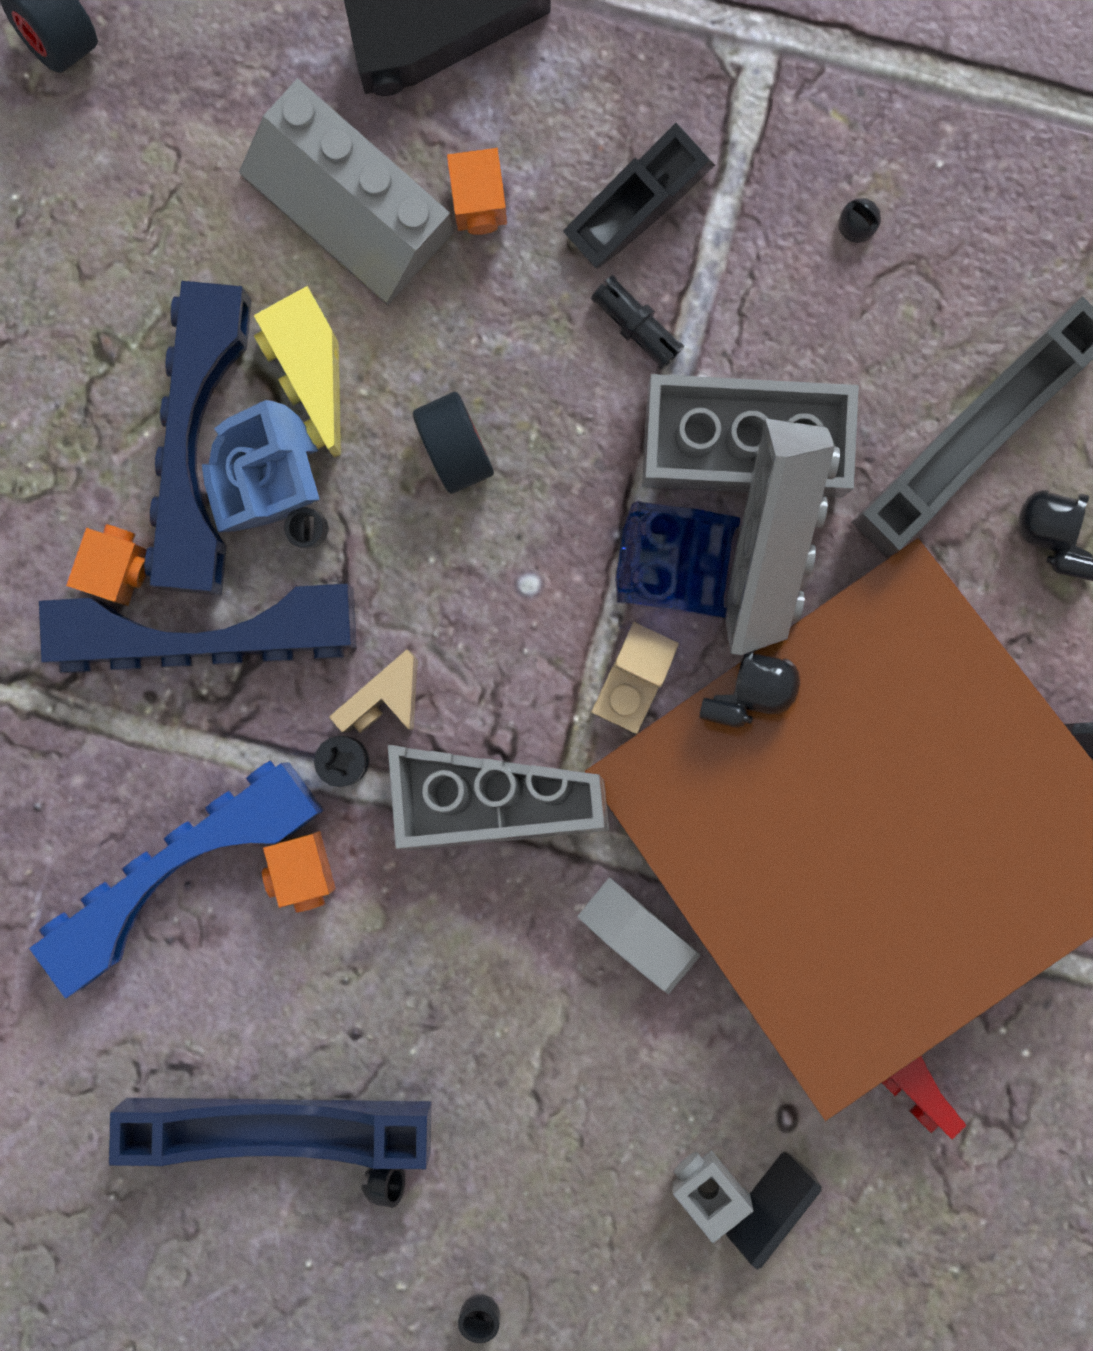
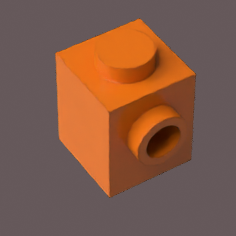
M498 148L447 154L458 231L468 230L469 234L483 235L496 231L500 225H507Z
M106 524L102 533L86 527L66 586L129 606L134 588H140L146 578L144 564L147 549L133 543L136 534Z
M320 831L263 847L268 867L262 869L264 887L269 898L276 897L279 908L293 904L295 913L325 905L323 896L330 894L336 888Z

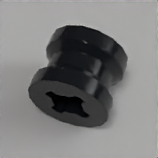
M336 736L327 739L321 743L314 758L315 770L320 779L328 785L336 787L357 783L368 771L370 762L368 750L363 743L349 736Z

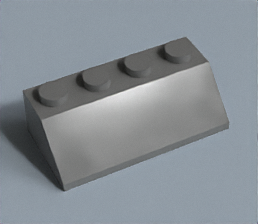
M298 78L263 115L239 170L240 175L386 305H389L454 233L450 212Z
M765 418L723 606L731 654L743 655L788 639L791 622L799 621L804 606V592L799 591L803 575H811L815 563L816 547L811 544L815 527H823L827 514L828 500L827 497L823 496L826 480L835 478L840 460V449L835 447L829 429L826 427Z

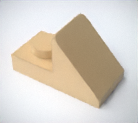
M633 622L591 713L637 734L658 688L662 686L679 643Z
M405 650L330 715L329 718L342 733H349L353 728L362 733L383 715L378 707L385 702L407 729L413 730L418 659L411 651Z

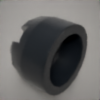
M867 198L850 201L839 216L838 226L841 234L847 240L855 243L869 240L880 226V209L875 202ZM853 209L860 210L873 224L869 226L868 222Z
M301 507L292 511L287 516L284 531L290 543L297 547L311 549L324 542L327 538L329 527L326 518L321 512L312 508ZM309 516H314V534H313V539H312L311 541H309V540H310V518H309Z
M369 1168L364 1174L368 1177V1184H363L361 1188L365 1197L370 1203L377 1206L396 1207L401 1201L405 1189L404 1170Z
M475 1294L465 1301L461 1307L458 1320L459 1331L465 1339L473 1343H486L497 1335L501 1317L497 1303L492 1297L485 1294Z

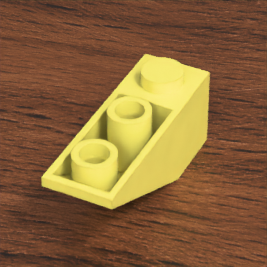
M306 286L255 314L254 317L262 331L256 333L254 337L268 362L276 358L279 360L286 375L278 380L292 405L294 406L302 402L310 416V419L303 423L306 425L307 433L313 444L316 445L317 449L326 445L335 458L341 454L339 342L311 291Z

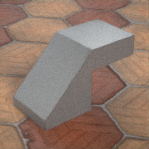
M610 877L577 916L610 948L667 994H670L701 956L697 950L670 926L648 911Z

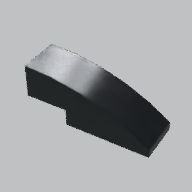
M675 123L640 159L635 157L563 232L592 265L598 269L666 213L715 164L683 128Z

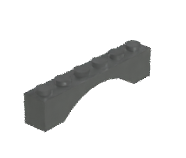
M1082 296L1066 309L851 521L885 557L900 551L1001 445L1093 360V306Z

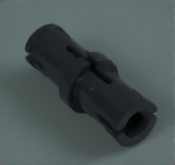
M614 275L610 276L605 281L607 285L601 284L592 295L591 300L597 303L622 328L620 334L627 341L633 339L658 364L661 370L669 365V360L673 361L683 350L684 345L681 342L679 343L653 317L655 311L648 304L642 306L617 281Z

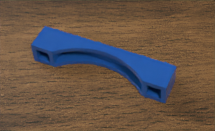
M270 760L246 777L250 786L234 797L231 791H228L206 806L205 810L209 816L193 827L187 821L163 838L168 845L165 849L154 857H151L148 851L141 854L122 868L127 877L112 888L107 882L102 883L80 899L85 907L69 918L64 912L39 929L44 938L29 949L65 999L85 988L122 960L128 935L140 910L158 886L177 869L203 853L220 847L246 843L277 844L287 839L325 811L290 762L280 763L275 766Z

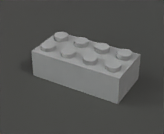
M651 374L647 386L642 487L749 493L765 418L829 429L835 447L840 449V460L835 478L826 480L823 496L843 498L854 489L859 385Z

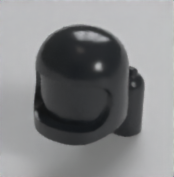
M1048 490L1033 493L1027 498L1019 514L1018 526L1022 537L1027 543L1056 552L1053 556L1046 558V563L1051 564L1058 574L1093 581V555L1076 545L1086 511L1085 507L1090 496L1079 494L1078 498L1075 499L1049 493Z
M756 650L744 654L734 694L715 695L713 699L704 697L699 718L739 728L745 723L751 724L753 721V717L748 715L747 710L767 714H780L788 710L796 701L800 688V675L796 665L786 658L782 660L755 654Z

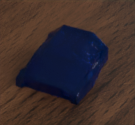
M641 501L632 503L621 536L615 576L617 603L655 607L707 617L726 618L727 608L724 607V593L732 539L735 528L739 527L740 517L694 508L659 505Z

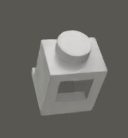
M712 1150L704 1157H701L698 1152H694L682 1160L675 1168L674 1173L678 1178L672 1182L673 1195L713 1244L753 1212L750 1194L744 1187H741ZM708 1179H712L718 1184L717 1189L712 1193L701 1191L699 1186Z

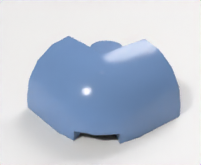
M265 400L225 419L214 428L218 435L211 447L209 464H202L205 489L218 533L240 531L286 519L292 511L320 500L307 457L317 452L318 449L309 437L306 425L301 418L286 405Z

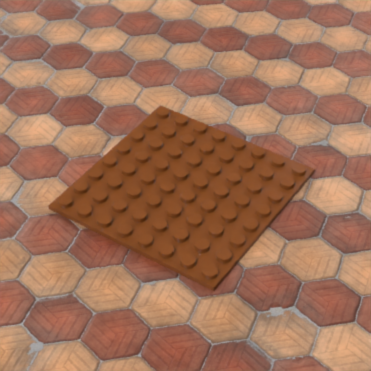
M919 538L792 625L788 639L760 648L755 652V654L782 660L786 658L796 665L800 675V688L796 701L788 710L780 714H767L747 710L748 715L753 717V721L751 724L745 723L739 728L700 719V710L704 697L713 699L715 695L734 694L741 665L740 662L585 770V773L598 774L604 779L607 805L825 1122L1093 937V760Z

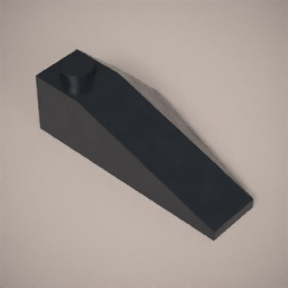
M344 0L364 93H374L378 96L395 95L401 92L404 87L414 86L551 13V0Z

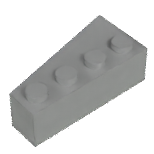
M388 745L396 849L412 851L609 831L605 781L598 774L534 765L529 766L500 760L480 759Z

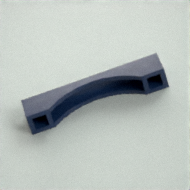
M181 281L180 297L174 296L172 299L171 323L173 327H176L175 345L168 347L165 359L166 374L168 377H171L170 394L163 397L160 408L161 425L166 427L164 446L158 447L155 456V472L158 477H161L159 497L154 496L150 506V523L152 527H156L154 547H148L144 564L146 576L151 577L150 586L161 590L222 596L227 546L213 526L202 499L197 473V443L202 418L214 389L228 368L247 350L252 300L242 286Z
M349 584L296 586L277 604L250 620L225 629L200 633L164 632L151 629L123 616L105 602L92 598L39 601L41 662L59 665V673L91 672V663L110 662V670L114 671L142 669L141 660L161 659L162 668L192 666V657L212 656V665L242 664L243 654L262 653L263 662H284L294 660V651L312 650L314 659L344 658V649L357 648L354 588Z
M126 1098L110 1112L109 1166H166L217 1158L282 1156L334 1160L372 1169H426L431 1154L432 1101Z

